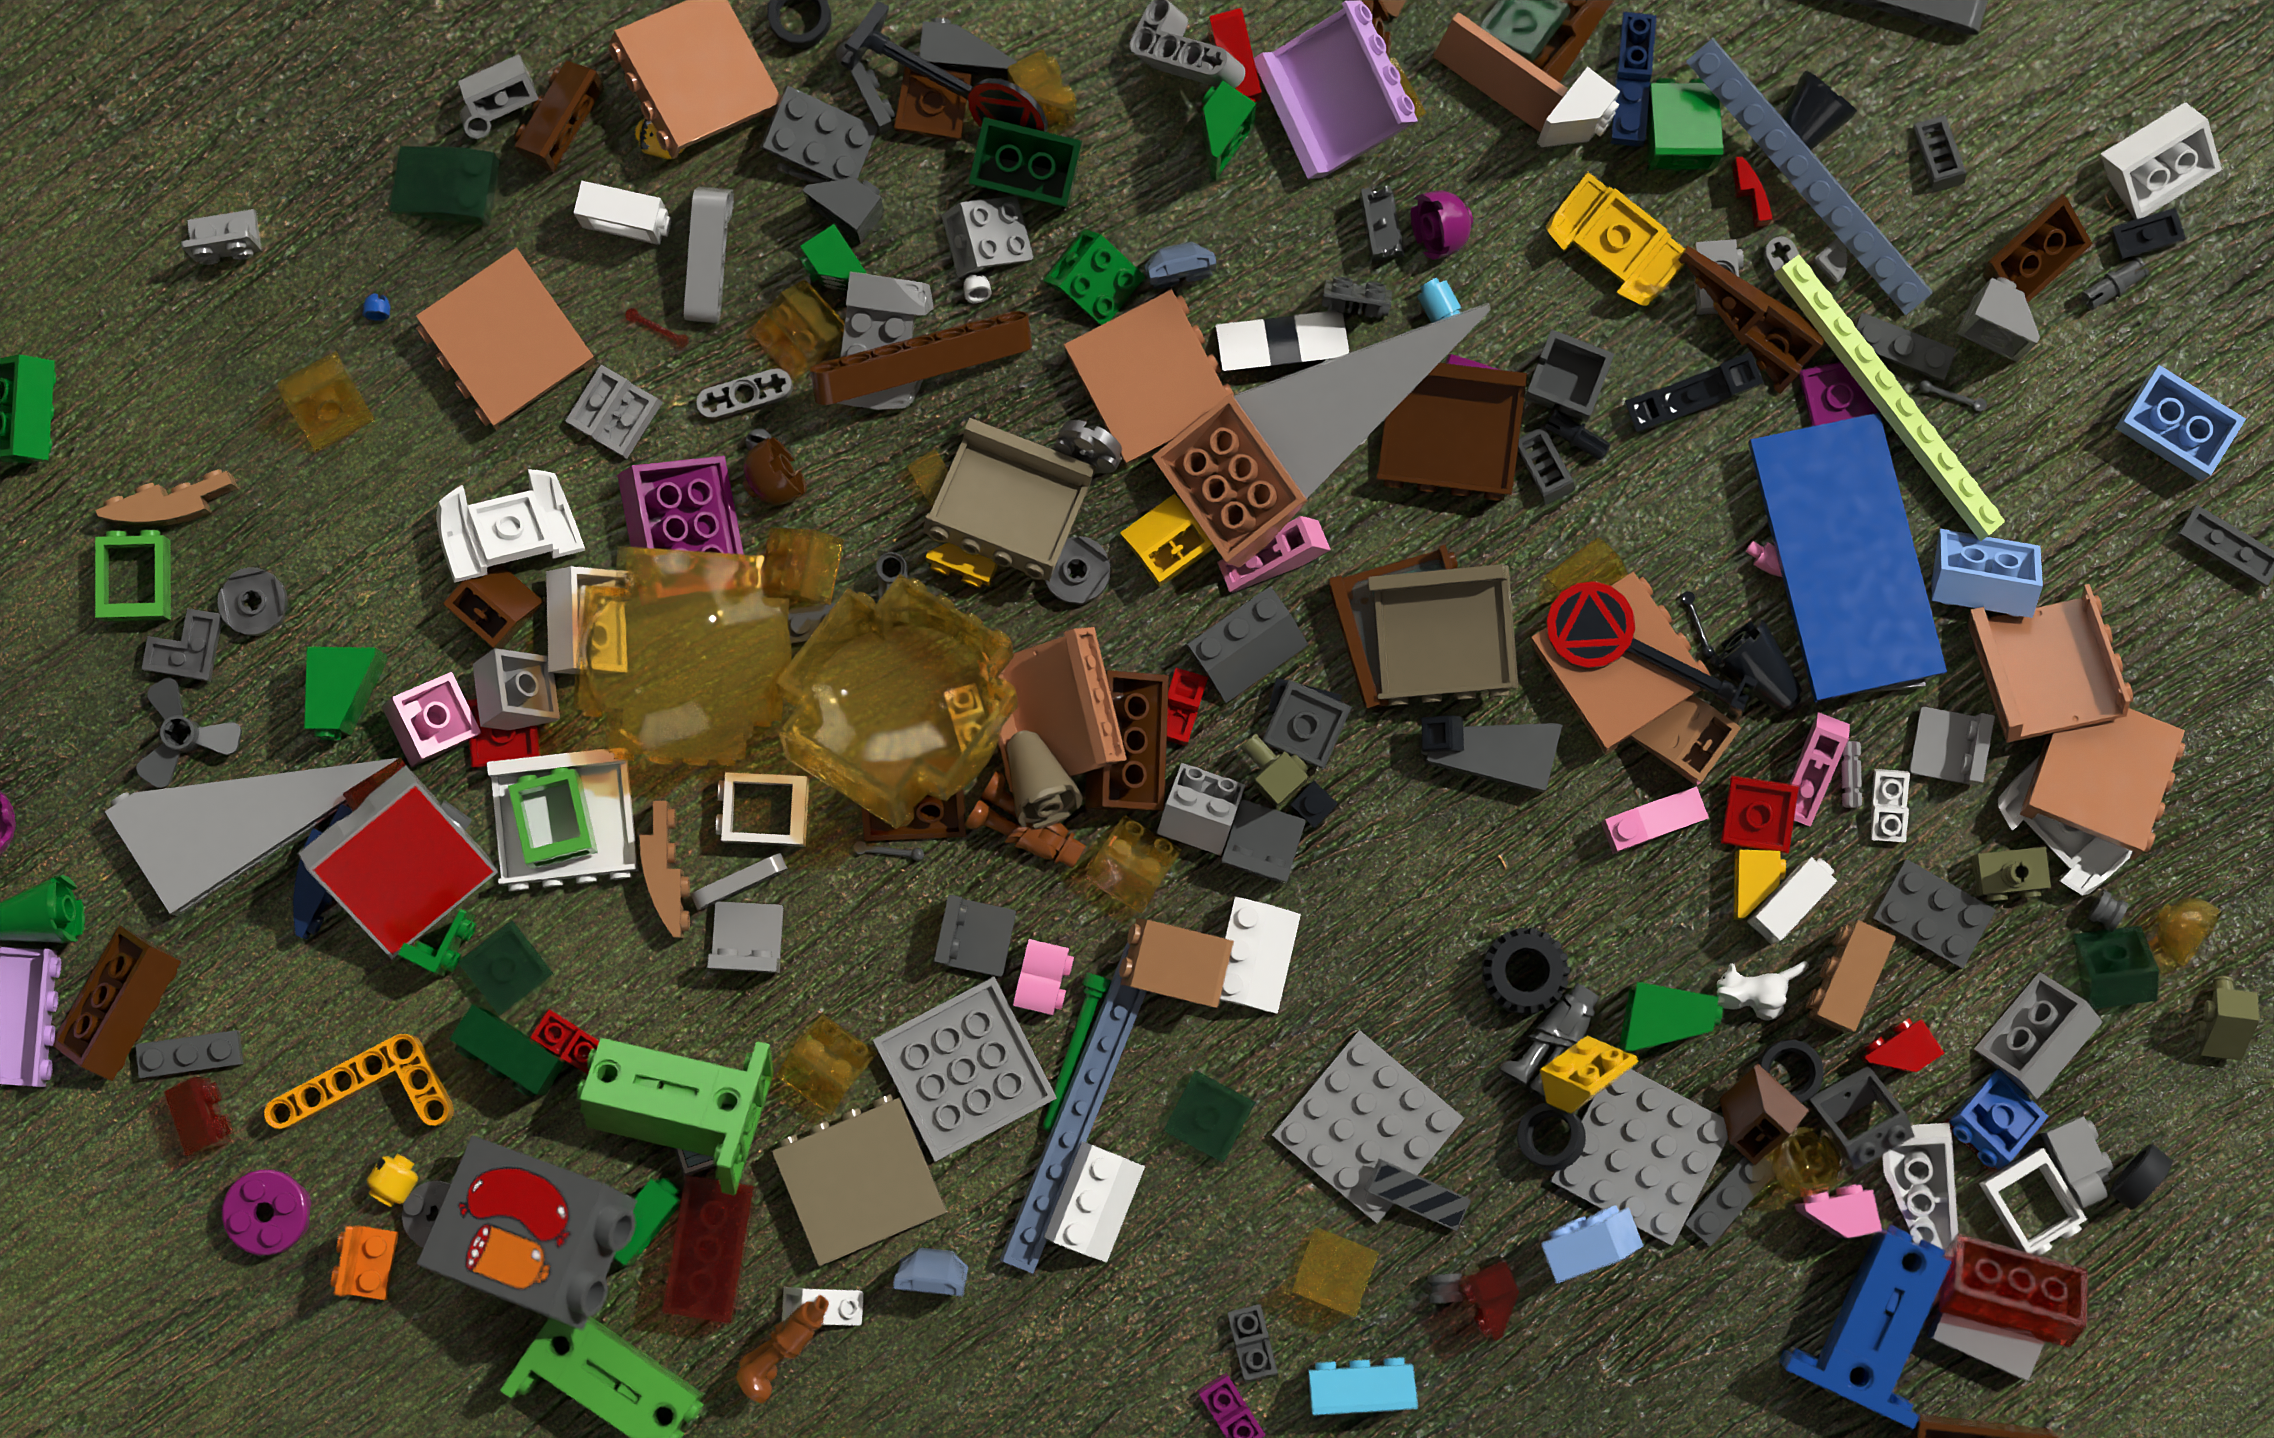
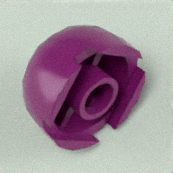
M1444 190L1417 195L1414 200H1418L1416 206L1411 207L1410 212L1411 226L1417 244L1424 241L1425 247L1428 249V251L1423 252L1426 257L1434 260L1460 251L1470 236L1471 225L1473 224L1471 210L1457 195Z

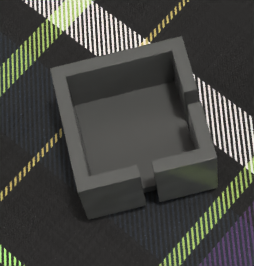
M1551 329L1524 399L1552 409L1555 404L1560 405L1558 412L1587 423L1613 360L1614 353Z

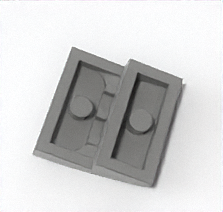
M600 365L565 422L627 459L662 402L655 396L633 385L626 378Z

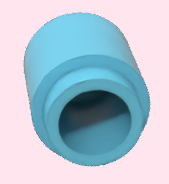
M1435 278L1420 287L1422 293L1417 298L1431 323L1460 313L1462 308L1446 280L1439 282L1438 278Z

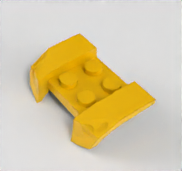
M1589 172L1579 181L1546 224V230L1564 252L1572 243L1624 283L1617 291L1618 295L1643 306H1647L1653 301L1685 264H1681L1678 260L1685 248L1671 238V235L1664 226L1616 188L1613 190L1611 187H1606Z

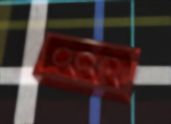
M686 1175L662 1313L729 1324L734 1323L757 1186L739 1183L736 1195L722 1193L720 1180Z
M1957 1233L1946 1248L1943 1257L1950 1260L1951 1264L1940 1287L1939 1312L2071 1348L2086 1329L2088 1269Z

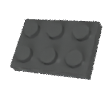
M785 86L760 149L830 181L849 178L857 180L878 127L797 89Z
M1905 859L1871 919L1957 968L1963 969L1996 909L1910 860Z

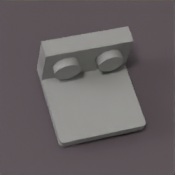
M1016 196L960 202L941 215L958 279L967 278L985 267L1023 263L1033 259L1020 205Z
M254 209L187 220L190 240L181 241L182 249L194 261H199L202 265L218 263L220 258L233 256V259H247L253 256V252L262 251L257 214Z
M1922 707L1919 711L1909 772L1911 774L1973 786L1983 783L1995 715L1980 713L1977 716H1970Z
M716 902L712 954H708V968L711 970L780 973L784 907L774 904Z

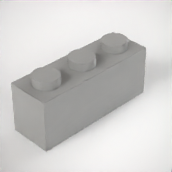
M1954 1296L1953 1301L1942 1299L1927 1338L2017 1378L2029 1381L2044 1345V1342L2035 1339L2037 1332L2019 1324L2016 1330L2003 1325L2005 1322L2004 1317L1987 1310L1984 1316L1972 1311L1974 1304Z

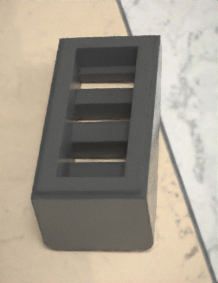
M1946 115L1913 124V130L1933 192L1964 184L1967 172ZM1940 130L1943 134L1929 139L1925 138L1926 134ZM1946 144V147L1940 148L1933 151H1930L1929 149L1934 146ZM1950 157V160L1938 164L1934 162L1935 160Z
M1544 426L1519 438L1518 453L1546 505L1575 490L1574 481ZM1543 441L1545 446L1529 454L1527 453L1526 449ZM1547 454L1550 455V458L1536 465L1533 464V461ZM1554 466L1557 470L1540 477V473ZM1562 478V480H1560V481H1558V482H1556V483H1554V484H1552V485L1546 487L1547 485H1549V484H1551V483H1553V482H1555V481H1557V480H1559V479Z

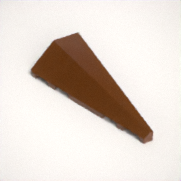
M1564 0L1535 23L1536 29L1522 41L1516 38L1510 42V48L1560 83L1613 0Z
M1687 245L1678 260L1681 264L1685 263L1696 277L1695 283L1700 289L1704 288L1713 300L1715 310L1742 346L1746 344L1757 359V366L1761 371L1765 370L1774 382L1775 390L1781 394L1800 374L1802 366L1823 345V337L1808 319Z

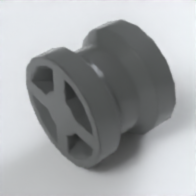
M2102 890L2093 902L2087 919L2092 922L2098 921L2104 924V928L2107 931L2113 932L2125 915L2128 903L2124 900L2117 901L2111 897L2110 892Z
M1462 1273L1427 1275L1428 1283L1432 1287L1429 1303L1463 1301V1294L1459 1291Z

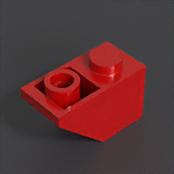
M1907 1018L1892 1028L1895 1034L1885 1041L1880 1036L1864 1047L1867 1053L1859 1058L1865 1064L1914 1073L1945 1053L1922 1019L1912 1022L1910 1018Z

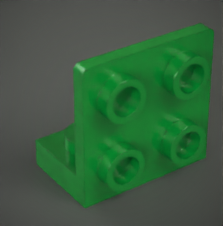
M1084 228L1043 281L1052 289L1065 293L1101 326L1114 317L1145 276L1101 234Z
M460 908L439 950L416 940L414 945L404 942L398 955L436 974L446 976L448 971L453 972L461 959V954L458 951L463 941L468 942L476 930L477 923L473 922L476 915Z

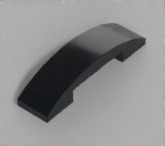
M1749 352L1723 362L1718 367L1664 388L1654 389L1625 401V404L1638 433L1714 406L1764 384L1753 354Z

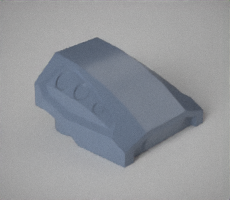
M1190 241L1159 248L1144 267L1150 285H1153L1154 289H1162L1180 283L1179 278L1186 277V281L1189 282L1206 279L1213 275L1212 271H1216L1217 263L1214 252Z
M919 1247L900 1259L893 1289L963 1296L968 1266L953 1251Z

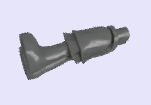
M1576 983L1571 993H1565L1563 999L1550 1010L1541 1024L1534 1028L1537 1032L1529 1036L1533 1044L1526 1054L1518 1061L1503 1063L1499 1069L1500 1073L1514 1083L1526 1086L1535 1068L1550 1046H1554L1555 1049L1545 1065L1583 1039L1591 1018L1589 1016L1593 1017L1595 1014L1592 1009L1599 1000V996L1581 984ZM1540 1072L1529 1085L1528 1091L1546 1103Z

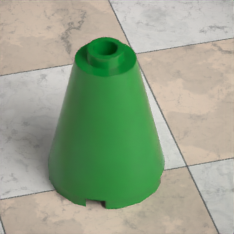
M54 876L0 902V940L72 943L78 941L76 936L82 935L84 932L85 913L82 899L76 900L72 891L78 889L76 884L69 876Z

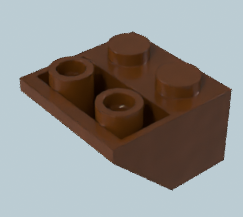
M497 564L487 567V575L463 580L443 604L493 648L503 649L540 608L544 601L504 566Z
M1758 1063L1720 1098L1729 1142L1754 1165L1790 1136L1809 1111Z

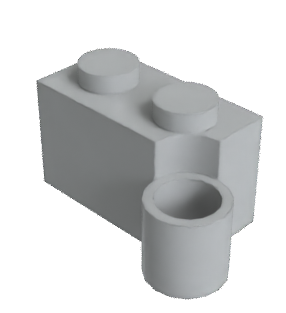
M519 54L458 81L466 103L461 110L460 117L466 134L472 138L478 139L486 136L491 128V120L539 100L533 81ZM474 118H482L477 123H469Z
M2084 1116L2075 1117L2040 1133L2057 1171L2081 1209L2108 1197L2103 1183L2110 1180L2108 1172L2114 1169L2105 1151L2101 1153L2095 1141L2099 1139V1135L2091 1120L2086 1121Z

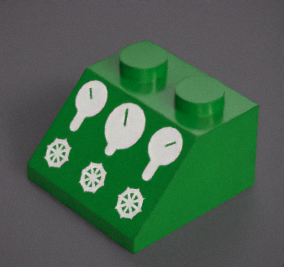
M834 224L800 245L803 256L799 259L803 264V269L812 282L818 279L824 288L847 292L850 272L867 274Z

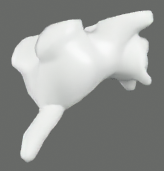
M1803 961L1779 974L1767 973L1756 977H1744L1736 971L1735 965L1731 963L1727 972L1716 982L1718 988L1717 995L1719 996L1718 1005L1726 1009H1739L1744 1006H1751L1758 1018L1763 1020L1775 1019L1784 1012L1788 981L1802 975L1809 964L1807 961Z

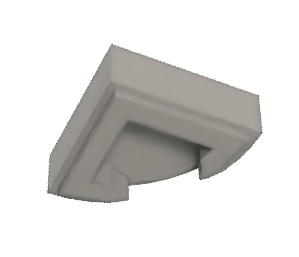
M1838 237L1813 260L1835 285L1844 276L1847 267L1846 246Z

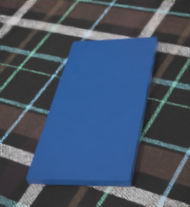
M1880 413L1750 439L1748 445L1814 702L1947 673Z

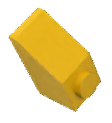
M1738 850L1735 852L1733 920H1741L1747 917L1780 885V880L1785 879L1786 861L1785 859H1780V851Z

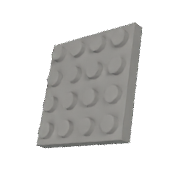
M995 977L873 1039L935 1162L1057 1099Z
M1359 1030L1272 1136L1377 1224L1394 1204L1365 1190L1378 1159L1380 1158L1418 1175L1465 1118Z
M1630 1069L1620 1079L1592 1098L1581 1119L1586 1132V1144L1582 1155L1573 1165L1562 1170H1555L1550 1182L1601 1209L1617 1205L1618 1210L1629 1207L1637 1228L1673 1246L1728 1139L1726 1125L1723 1117Z

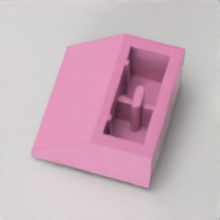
M1861 1184L1836 1188L1837 1195L1829 1196L1828 1192L1803 1195V1202L1795 1204L1797 1212L1836 1237L1851 1238L1882 1231L1873 1190L1862 1189Z

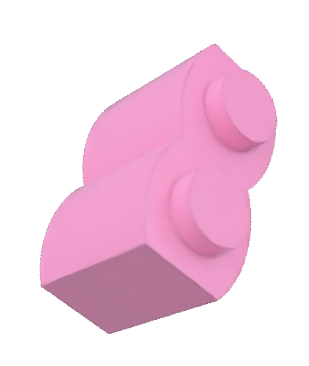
M1031 939L1028 940L1013 1006L1054 1015L1055 1009L1062 1010L1066 990L1060 989L1063 975L1070 977L1074 957L1068 956L1069 948Z

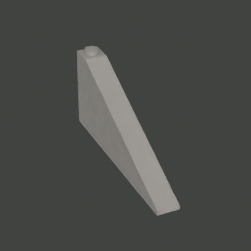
M1489 302L1233 396L1307 499L1484 318L1491 309Z
M394 758L135 792L131 795L126 792L110 802L112 807L104 812L168 912L178 916L335 814L340 804L349 805L392 777L405 764L402 760Z

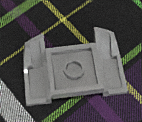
M850 272L841 357L911 339L915 315H926L930 310L934 309L930 285L910 280ZM923 379L838 402L837 404L871 409L906 408L914 401Z

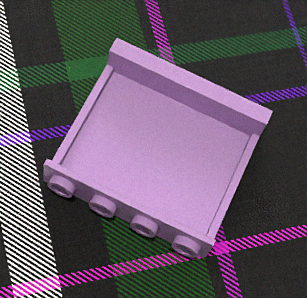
M1362 0L1344 1L1342 3L1344 8L1274 52H1262L1254 57L1257 71L1307 179L1322 178L1418 122L1414 114V104L1405 94L1400 84V74L1396 67L1391 64L1386 54V44L1382 37L1377 34L1372 24V14L1369 8L1363 4Z
M0 947V1084L46 1087V1080L51 1078L52 1061L48 1060L49 1046H53L55 1041V1026L51 1025L52 1012H56L58 1007V992L54 991L55 978H59L61 973V958L57 957L58 951Z

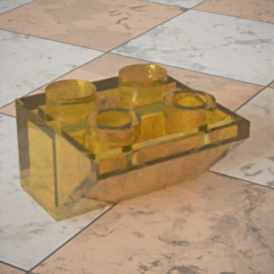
M1041 49L1007 67L1009 82L1018 85L1032 95L1042 107L1047 120L1067 126L1076 123L1077 99L1069 85L1063 87L1060 76L1062 72L1053 55L1047 57L1044 50Z
M804 279L779 294L750 334L795 382L837 345L843 337L845 322Z
M771 527L757 593L808 604L831 605L844 539L811 529Z
M1123 815L1098 852L1084 879L1142 914L1182 850L1171 844L1168 840L1148 830L1140 823Z
M822 1013L790 1051L776 1077L829 1115H832L848 1096L877 1055V1052Z

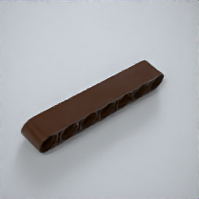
M1024 311L1007 312L813 365L809 370L815 402L820 405L834 404L1025 352L1033 347L1028 313Z

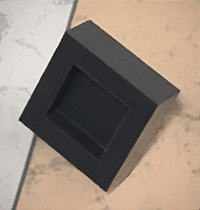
M1315 781L1290 804L1314 829L1338 805Z

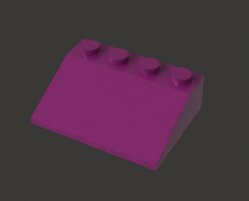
M725 456L632 465L617 474L642 606L678 602L750 587Z

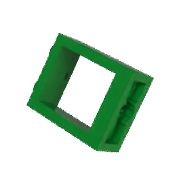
M667 1177L661 1180L659 1178L650 1179L635 1198L637 1203L633 1210L635 1216L633 1235L629 1243L623 1249L616 1251L614 1255L624 1266L635 1263L685 1200L679 1195L682 1189Z

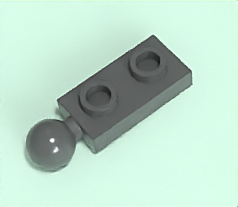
M846 42L841 43L836 50V59L840 65L841 60L849 51L845 48ZM861 58L854 69L850 70L851 76L882 135L893 129L891 118L895 117V114L887 98L882 101L880 100L875 90L880 88V84L872 69L865 70Z

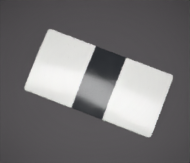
M1328 311L1216 325L1223 371L1332 359L1350 353L1343 312Z

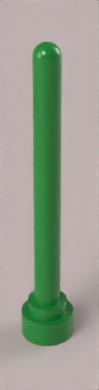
M1089 972L1085 974L1082 985L1085 986L1083 992L1086 995L1054 1089L1057 1099L1050 1102L1043 1122V1129L1046 1132H1051L1073 1078L1098 1000L1103 998L1104 992H1108L1112 981L1110 979Z

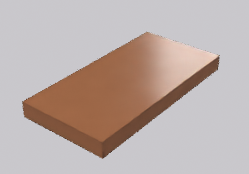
M1459 12L1452 19L1433 55L1436 60L1540 133L1547 117L1569 90Z

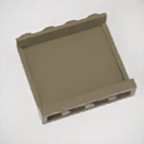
M969 418L963 440L930 514L927 513L923 533L929 535L931 539L937 542H948L959 546L968 554H979L990 558L999 566L1013 567L1021 570L1030 578L1044 579L1050 582L1092 483L1096 466Z
M1499 564L1369 577V590L1374 591L1382 685V694H1378V699L1388 700L1389 706L1409 704V698L1421 697L1422 703L1441 702L1442 695L1455 694V700L1475 699V692L1488 691L1489 697L1509 696V689L1518 688L1509 566Z
M891 1094L872 1102L874 1108L861 1113L860 1108L840 1115L843 1122L831 1127L828 1121L809 1128L811 1135L798 1140L796 1134L778 1141L779 1148L772 1151L819 1266L948 1212L909 1122L901 1098L893 1100Z

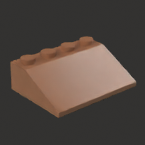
M1232 394L1225 397L1152 456L1225 562L1238 568L1263 550L1308 501Z

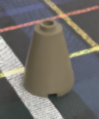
M1027 730L1015 733L1007 744V754L1015 813L1018 822L1023 827H1026L1025 823H1032L1034 828H1043L1066 819L1070 816L1069 809L1076 804L1078 809L1081 806L1083 798L1080 790L1037 733Z

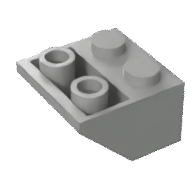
M1181 763L1157 834L1221 856L1245 784Z

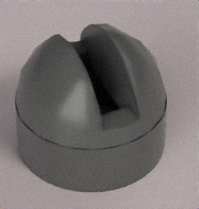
M754 429L746 437V447L750 451L759 444L751 442L752 437L763 440L768 437L771 439L772 437L764 429Z

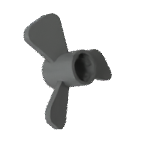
M165 678L149 688V701L165 719L160 729L163 744L138 762L136 770L140 777L158 788H165L172 781L181 752H193L200 745L225 755H232L238 750L242 729L238 724L229 722L200 727L195 721L183 716L179 686L174 679ZM178 726L182 730L191 729V734L187 736L182 745L177 743L180 736L174 733Z

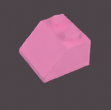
M452 672L398 694L382 706L411 768L437 757L481 733Z

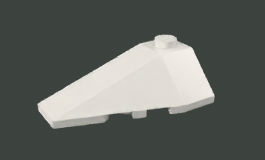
M1949 1123L1913 1125L1911 1127L1915 1137L1882 1154L1884 1175L1894 1193L1910 1234L1914 1236V1243L1919 1245L1920 1240L1923 1239L1945 1250L1943 1257L1951 1261L1949 1267L1960 1266L1950 1125Z

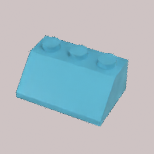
M1404 1357L1384 1358V1365L1370 1366V1359L1349 1361L1350 1367L1336 1368V1362L1315 1363V1369H1308L1310 1411L1313 1415L1418 1409L1413 1365L1411 1363L1405 1364Z

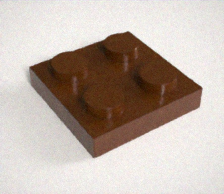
M905 66L894 129L899 132L961 141L968 100ZM942 69L971 86V73Z

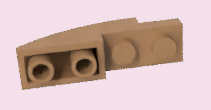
M215 470L202 476L203 481L191 485L188 482L173 487L171 489L172 493L169 495L166 489L159 484L156 486L154 483L142 485L134 490L136 493L124 499L122 496H116L103 502L104 507L97 509L96 513L101 519L120 525L138 527L173 525L212 514L207 501L236 490L238 486L234 476L229 472Z
M653 801V835H639L643 873L649 894L663 923L674 938L684 939V931L690 930V912L684 911V897L690 896V878L684 877L682 869H670V863H676V843H670V829H676V809H670L668 801Z

